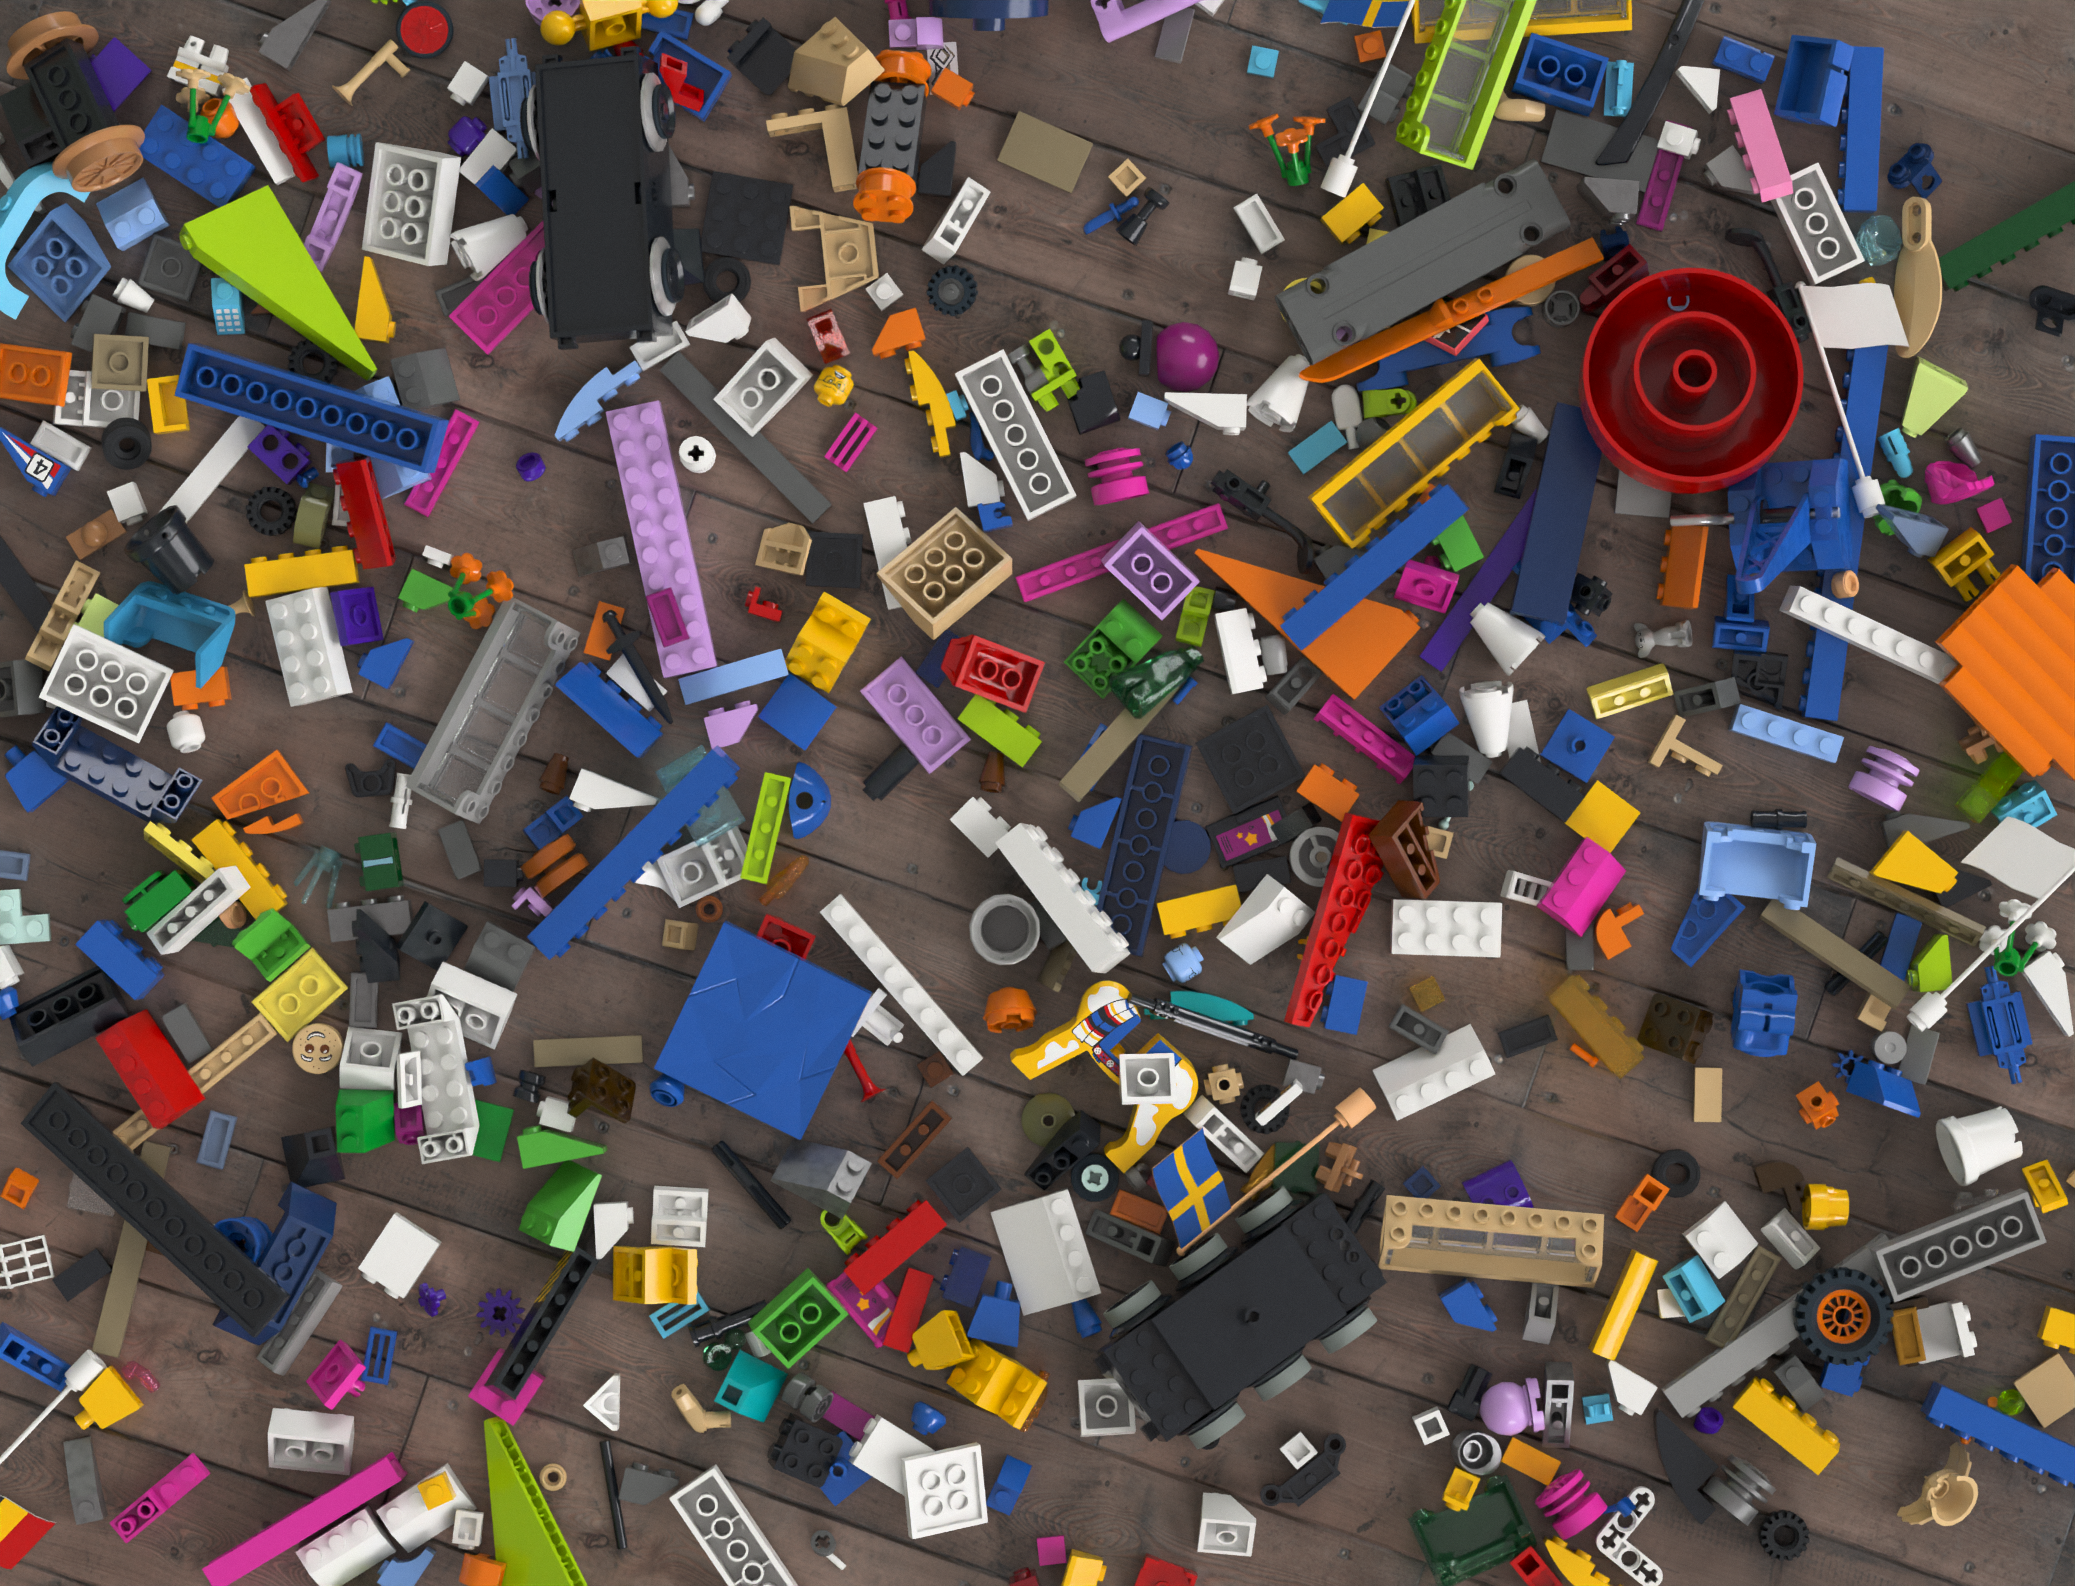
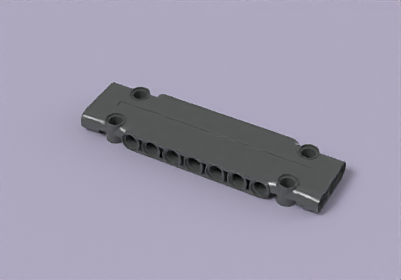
M1532 158L1487 183L1483 182L1327 265L1322 271L1275 295V301L1307 361L1314 365L1359 340L1363 341L1434 303L1436 300L1453 293L1518 258L1523 252L1570 228V221L1541 166ZM1498 182H1504L1508 185V194H1503L1499 191ZM1525 229H1529L1534 233L1535 240L1533 242L1526 240L1524 237ZM1312 281L1320 283L1322 286L1321 294H1316L1311 290L1310 283ZM1338 329H1343L1347 332V342H1342L1337 338L1336 331Z

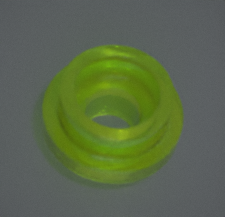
M2005 1390L1998 1398V1409L2006 1415H2016L2023 1411L2025 1400L2017 1390Z

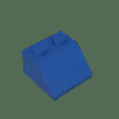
M1869 1060L1868 1064L1856 1062L1846 1092L1917 1118L1920 1117L1921 1112L1912 1081L1901 1077L1902 1071L1888 1066L1886 1071H1884L1885 1065Z

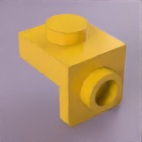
M1455 1466L1442 1494V1500L1446 1501L1445 1505L1458 1512L1461 1509L1467 1511L1480 1477Z

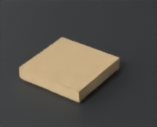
M2058 1352L2012 1382L2043 1428L2075 1408V1376Z

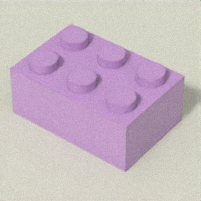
M1139 521L1101 559L1103 565L1161 620L1200 582L1197 576Z

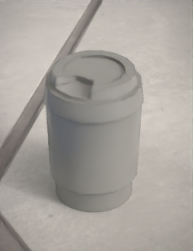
M1282 634L1261 637L1259 645L1266 675L1286 673L1288 662L1285 638Z

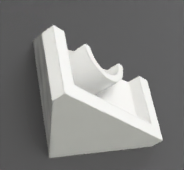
M615 1373L583 1405L613 1431L619 1429L620 1373Z

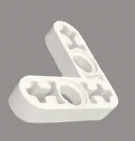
M1639 1486L1634 1488L1627 1497L1636 1505L1638 1502L1636 1495L1638 1493L1641 1495L1645 1492L1648 1493L1646 1498L1649 1502L1646 1505L1641 1503L1637 1507V1511L1641 1513L1637 1516L1632 1510V1524L1624 1528L1619 1526L1617 1522L1621 1513L1619 1511L1614 1512L1597 1533L1595 1543L1603 1554L1643 1586H1658L1663 1579L1662 1570L1626 1540L1655 1503V1497L1651 1490L1647 1487ZM1613 1524L1618 1531L1624 1534L1620 1537L1616 1533L1612 1539L1615 1544L1612 1547L1607 1545L1604 1548L1602 1547L1604 1542L1601 1538L1604 1535L1609 1537L1614 1532L1609 1528ZM1624 1552H1635L1637 1558L1633 1565L1627 1566L1622 1563L1621 1557ZM1644 1559L1646 1563L1642 1566L1648 1571L1655 1569L1654 1575L1657 1578L1654 1581L1649 1579L1646 1582L1644 1581L1646 1576L1638 1569L1637 1574H1635L1633 1571L1640 1566Z

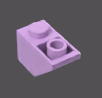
M749 700L734 704L735 710L725 712L724 707L708 711L709 717H705L704 722L711 748L713 749L717 745L722 748L740 743L759 710L758 705H751Z

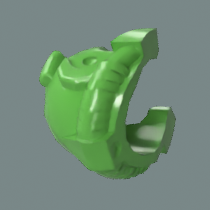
M1889 480L1888 483L1880 485L1886 506L1916 513L1919 512L1922 498L1913 488H1905L1903 485H1899L1896 480ZM1880 514L1873 516L1877 529L1888 536L1894 534Z

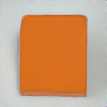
M15 1168L8 1177L0 1197L24 1209L36 1189L39 1179L19 1168Z

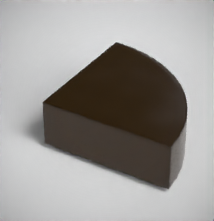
M1434 378L1419 386L1414 393L1417 403L1423 402L1440 388L1443 378Z

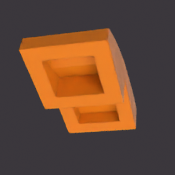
M300 813L277 824L274 823L271 816H266L243 829L245 833L249 834L277 833L302 825L304 821Z

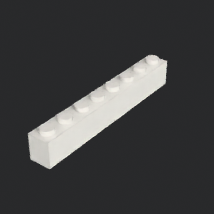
M1801 586L1789 587L1779 610L1937 684L1957 666L1947 654Z
M842 894L820 911L823 917L962 1076L983 1059L981 1053Z

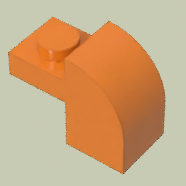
M1631 902L1623 905L1616 910L1618 912L1616 916H1614L1610 908H1607L1598 916L1594 926V937L1605 959L1609 960L1631 947L1621 927L1644 914L1639 904L1632 906Z
M465 1553L459 1582L468 1586H502L507 1563L490 1559L491 1555L484 1553L477 1555Z

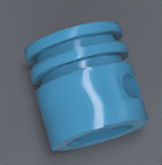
M360 133L356 137L354 134H350V137L348 135L327 137L330 168H335L337 162L348 167L351 164L353 167L357 166V164L364 166V149Z

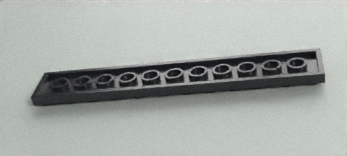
M54 1082L20 1123L253 1338L262 1332L291 1297L286 1290L59 1082Z

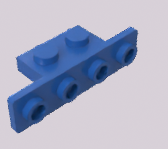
M1521 559L1512 568L1517 575ZM1569 603L1566 622L1563 626L1524 617L1534 629L1546 636L1544 639L1549 644L1567 628L1585 647L1591 644L1597 637L1592 625L1576 613L1571 603Z

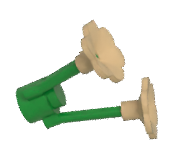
M182 69L181 71H176V76L188 80V87L182 88L181 92L176 94V101L181 103V107L189 112L186 138L194 143H206L209 135L215 136L216 127L229 100L233 99L235 93L240 95L249 93L251 88L246 85V82L239 77H234L230 73L218 76V81L226 89L212 123L209 124L208 118L196 115L199 109H202L205 102L211 99L210 95L205 93V89L198 87L199 80L211 77V73L205 72L202 69Z

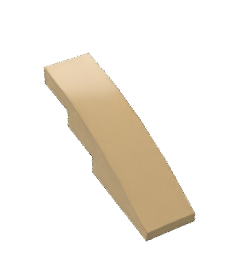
M77 560L75 561L25 660L50 671L100 572Z

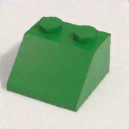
M339 1089L336 1101L337 1153H366L395 1141L394 1090Z

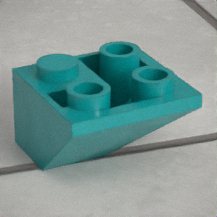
M739 1350L714 1401L736 1413L764 1423L788 1373Z

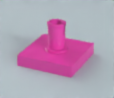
M1427 556L1424 564L1409 560L1403 569L1394 598L1445 614L1460 575L1440 569L1441 563L1436 556Z
M340 1339L306 1382L321 1402L332 1410L346 1392H349L353 1397L361 1395L356 1391V1388L361 1392L365 1389V1383L358 1380V1377L366 1367L350 1346Z

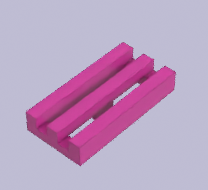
M855 412L824 457L847 473L878 428ZM857 421L860 422V426L838 457H833L832 455ZM867 427L870 429L844 465L841 462L864 428Z

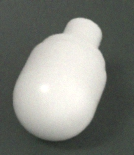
M729 0L704 1L695 11L696 21L703 26L713 24L723 13L721 8Z

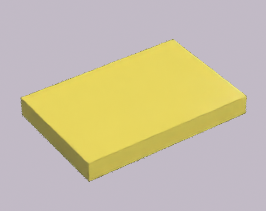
M312 947L260 993L252 1003L279 1034L289 1042L349 987Z

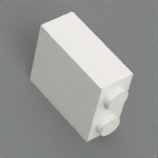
M396 1212L358 1269L363 1272L361 1276L369 1282L375 1284L378 1281L384 1285V1291L396 1299L399 1296L405 1298L442 1242Z
M877 1414L874 1419L870 1418L863 1429L865 1435L860 1442L856 1441L850 1449L849 1455L851 1457L848 1461L905 1496L901 1459L934 1452L935 1450Z

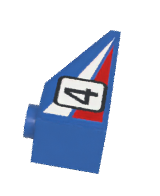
M0 427L1 442L26 480L34 485L32 490L44 497L48 493L56 496L71 467Z

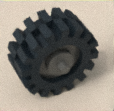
M949 265L938 270L931 277L927 285L929 286L927 296L929 295L930 299L928 301L930 305L933 304L935 306L934 309L936 311H941V314L945 316L947 314L956 316L957 314L964 313L974 304L975 298L978 295V290H976L978 285L977 281L973 279L974 275L967 272L968 269L964 267L959 268V265Z

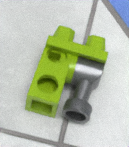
M1050 329L1029 341L1031 348L1042 363L1039 367L1034 368L1026 357L1030 352L1025 344L1007 355L1012 364L1018 363L1025 377L1026 389L1034 402L1038 401L1046 412L1059 405L1052 394L1057 388L1061 387L1068 399L1076 395L1077 390H1080L1075 379L1077 375Z

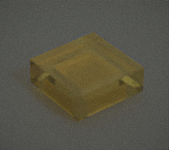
M1434 976L1409 987L1421 1012L1445 1001Z

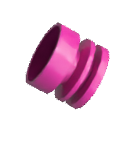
M1123 447L1107 450L1085 460L1086 467L1098 466L1099 468L1097 471L1087 473L1088 478H1101L1102 482L1091 487L1094 506L1124 501L1149 494L1146 476H1133L1132 471L1141 468L1143 462L1130 463L1131 458L1141 456L1140 448L1129 449Z
M1575 1469L1555 1479L1534 1501L1539 1509L1547 1506L1543 1511L1545 1517L1556 1513L1559 1514L1551 1525L1562 1540H1566L1585 1529L1600 1517L1608 1507L1596 1491L1587 1495L1583 1494L1591 1483L1588 1479L1579 1482L1584 1476L1580 1469Z

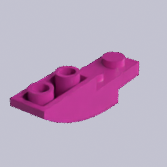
M193 1452L109 1524L127 1544L211 1473Z

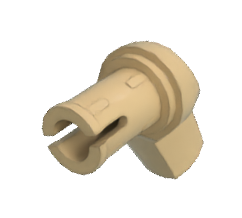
M1503 90L1494 116L1507 121L1539 122L1545 116V104L1525 99H1511L1507 97Z
M681 1384L673 1389L671 1396L687 1423L696 1432L704 1433V1431L710 1428H731L730 1410L706 1412V1409L703 1410V1407L685 1384Z

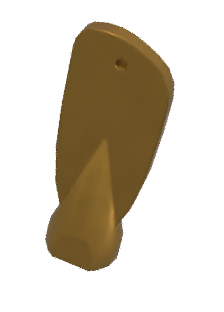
M1284 1143L1273 1144L1258 1162L1249 1181L1240 1188V1191L1244 1195L1250 1192L1295 1155V1149ZM1283 1172L1253 1195L1250 1200L1256 1202L1260 1193L1275 1182Z

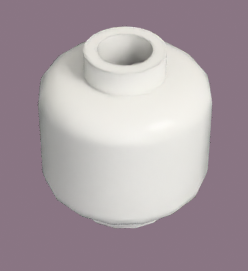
M180 711L175 713L173 719L167 723L171 745L173 748L180 750L181 753L198 750L205 740L201 719L196 714H189V711Z

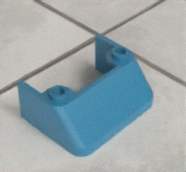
M147 581L140 583L104 621V638L119 645L123 643L134 648L146 645L153 638L196 652V687L201 689L223 663L235 626V611L229 606L187 592H182L178 595L173 594L165 585Z

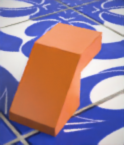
M1646 1174L1629 1193L1614 1217L1638 1232L1651 1211L1657 1209L1670 1189Z

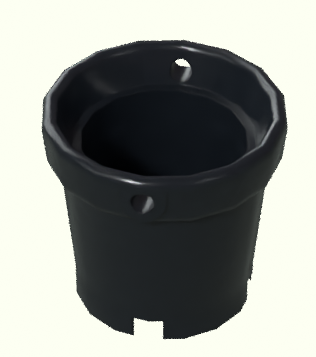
M173 505L160 511L147 521L128 541L124 552L135 563L140 562L173 594L178 595L193 586L198 581L196 577L201 572L204 575L208 572L214 563V558L185 523L186 517L177 505ZM146 529L149 531V534L147 536L144 534V530Z

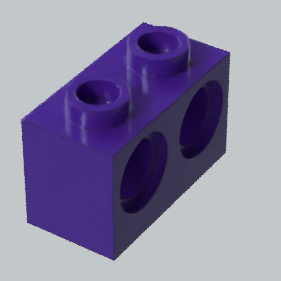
M267 425L247 447L286 484L291 485L296 480L297 474L300 475L312 463L307 457L310 452L299 442L294 445L287 439L290 436L288 431ZM269 436H276L278 439L277 448L271 451L267 450L265 447L266 439ZM290 454H295L298 458V464L293 469H288L285 466V459Z

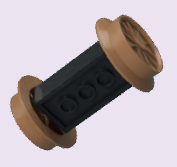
M63 11L36 18L23 25L10 37L8 48L11 56L6 63V70L13 78L30 80L62 150L52 164L54 175L61 179H69L75 191L93 192L113 186L128 178L139 169L143 163V156L139 148L144 142L145 134L138 126L119 125L87 54L96 46L99 39L97 30L90 25L81 24L77 14Z

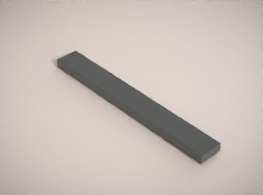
M679 351L660 369L812 524L832 506L760 432L752 437L713 400L719 394V391Z

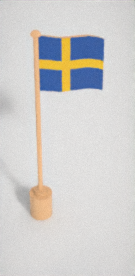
M1360 1087L1334 1108L1336 1111L1334 1115L1336 1121L1233 1206L1230 1205L1224 1180L1208 1150L1203 1127L1152 1168L1157 1192L1173 1222L1179 1243L1176 1250L1177 1254L1184 1256L1186 1250L1337 1126L1341 1125L1343 1128L1348 1126L1352 1129L1376 1109L1371 1098Z

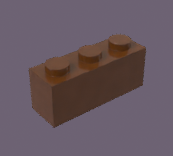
M932 1099L880 1156L877 1162L898 1179L949 1123L952 1116Z

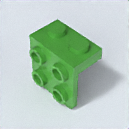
M273 908L261 913L257 920L247 929L239 932L232 942V945L248 957L269 982L275 979L311 947L295 925Z

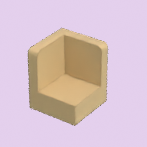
M1868 992L1854 1018L1882 1032L1887 1023L1884 1020L1891 1007Z

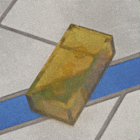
M1567 974L1544 996L1611 1073L1621 1079L1645 1058L1641 1054L1644 1048L1634 1037L1630 1036L1628 1038L1623 1033L1626 1027L1616 1016L1609 1017L1605 1012L1608 1009L1606 1004L1598 996L1594 995L1592 997L1587 992L1590 986L1580 975L1574 977L1571 974Z

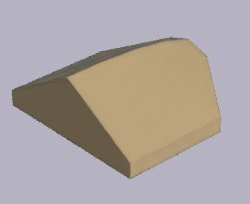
M787 523L778 527L764 529L755 565L787 574L803 576L812 539L802 525Z

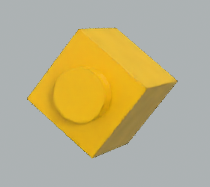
M446 1471L430 1477L417 1485L428 1511L453 1500L457 1496Z

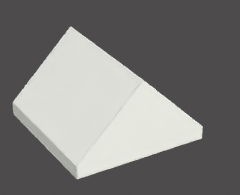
M1174 1053L1119 1054V1095L1122 1105L1177 1103Z

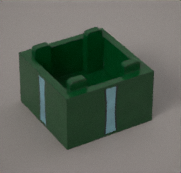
M392 832L358 837L359 843H355L354 847L355 852L361 855L364 875L359 877L360 886H365L366 891L404 886L397 833Z

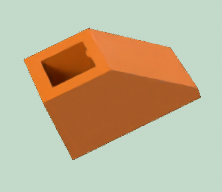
M916 308L889 316L872 348L874 357L880 355V359H885L896 355L895 350L904 347L906 351L922 347L921 342L926 341Z

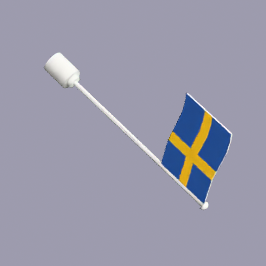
M1329 0L1320 24L1343 22L1371 28L1398 27L1346 155L1340 154L1338 159L1333 157L1321 188L1342 197L1347 195L1358 168L1353 165L1355 160L1350 158L1415 0Z

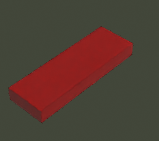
M907 1267L882 1345L909 1353L913 1341L912 1336L916 1332L934 1278L933 1275Z

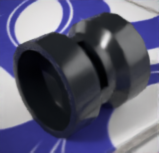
M521 1069L518 1076L519 1084L521 1085L515 1087L513 1096L539 1103L541 1095L538 1089L544 1085L546 1077Z

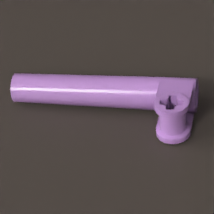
M1091 0V6L1099 22L1103 37L1110 43L1202 0H1145L1126 9L1122 0H1110L1104 6L1101 2L1103 0Z

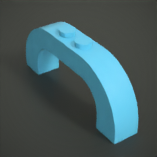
M53 162L38 164L22 173L11 185L6 195L0 199V311L15 320L29 296L9 283L5 273V263L8 254L38 203L49 194L65 192L82 202H85L90 192L75 191L69 179H61L55 176L52 171Z

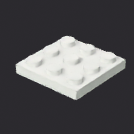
M975 1442L901 1459L908 1535L910 1538L916 1539L988 1523L980 1444Z

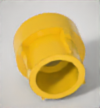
M1807 1183L1803 1191L1805 1202H1802L1804 1229L1825 1230L1829 1226H1846L1849 1216V1196L1847 1190L1834 1189V1187H1829L1825 1184Z

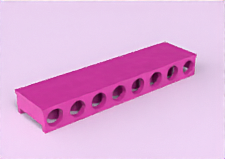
M392 1451L213 1559L202 1570L212 1586H227L395 1485L408 1473L406 1470L404 1471Z

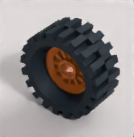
M1839 1267V1269L1828 1268L1825 1269L1824 1273L1814 1274L1812 1276L1813 1279L1809 1283L1805 1282L1803 1284L1802 1293L1800 1295L1797 1294L1795 1299L1797 1306L1793 1308V1316L1796 1320L1794 1327L1800 1335L1799 1339L1817 1357L1835 1365L1845 1364L1850 1366L1858 1361L1863 1363L1868 1361L1867 1357L1871 1354L1877 1355L1880 1352L1878 1348L1881 1344L1886 1345L1889 1340L1886 1337L1888 1331L1892 1332L1893 1324L1890 1323L1891 1317H1894L1893 1309L1889 1306L1891 1301L1889 1296L1884 1293V1288L1865 1273L1847 1267ZM1839 1296H1844L1842 1304ZM1849 1297L1853 1298L1854 1300L1848 1305ZM1835 1298L1836 1305L1832 1304L1830 1300ZM1828 1304L1832 1309L1827 1310L1824 1307ZM1857 1304H1859L1860 1308L1852 1310ZM1846 1308L1849 1312L1848 1319L1843 1323L1837 1322L1835 1318L1836 1312L1839 1309ZM1823 1313L1829 1314L1830 1316L1823 1318ZM1858 1313H1862V1317H1861V1318L1855 1317L1854 1315H1855V1314H1858ZM1853 1321L1860 1322L1859 1326L1856 1327ZM1831 1322L1830 1325L1826 1328L1824 1323ZM1836 1326L1835 1334L1831 1333ZM1848 1326L1854 1329L1852 1333L1849 1332ZM1842 1327L1844 1329L1845 1335H1840Z

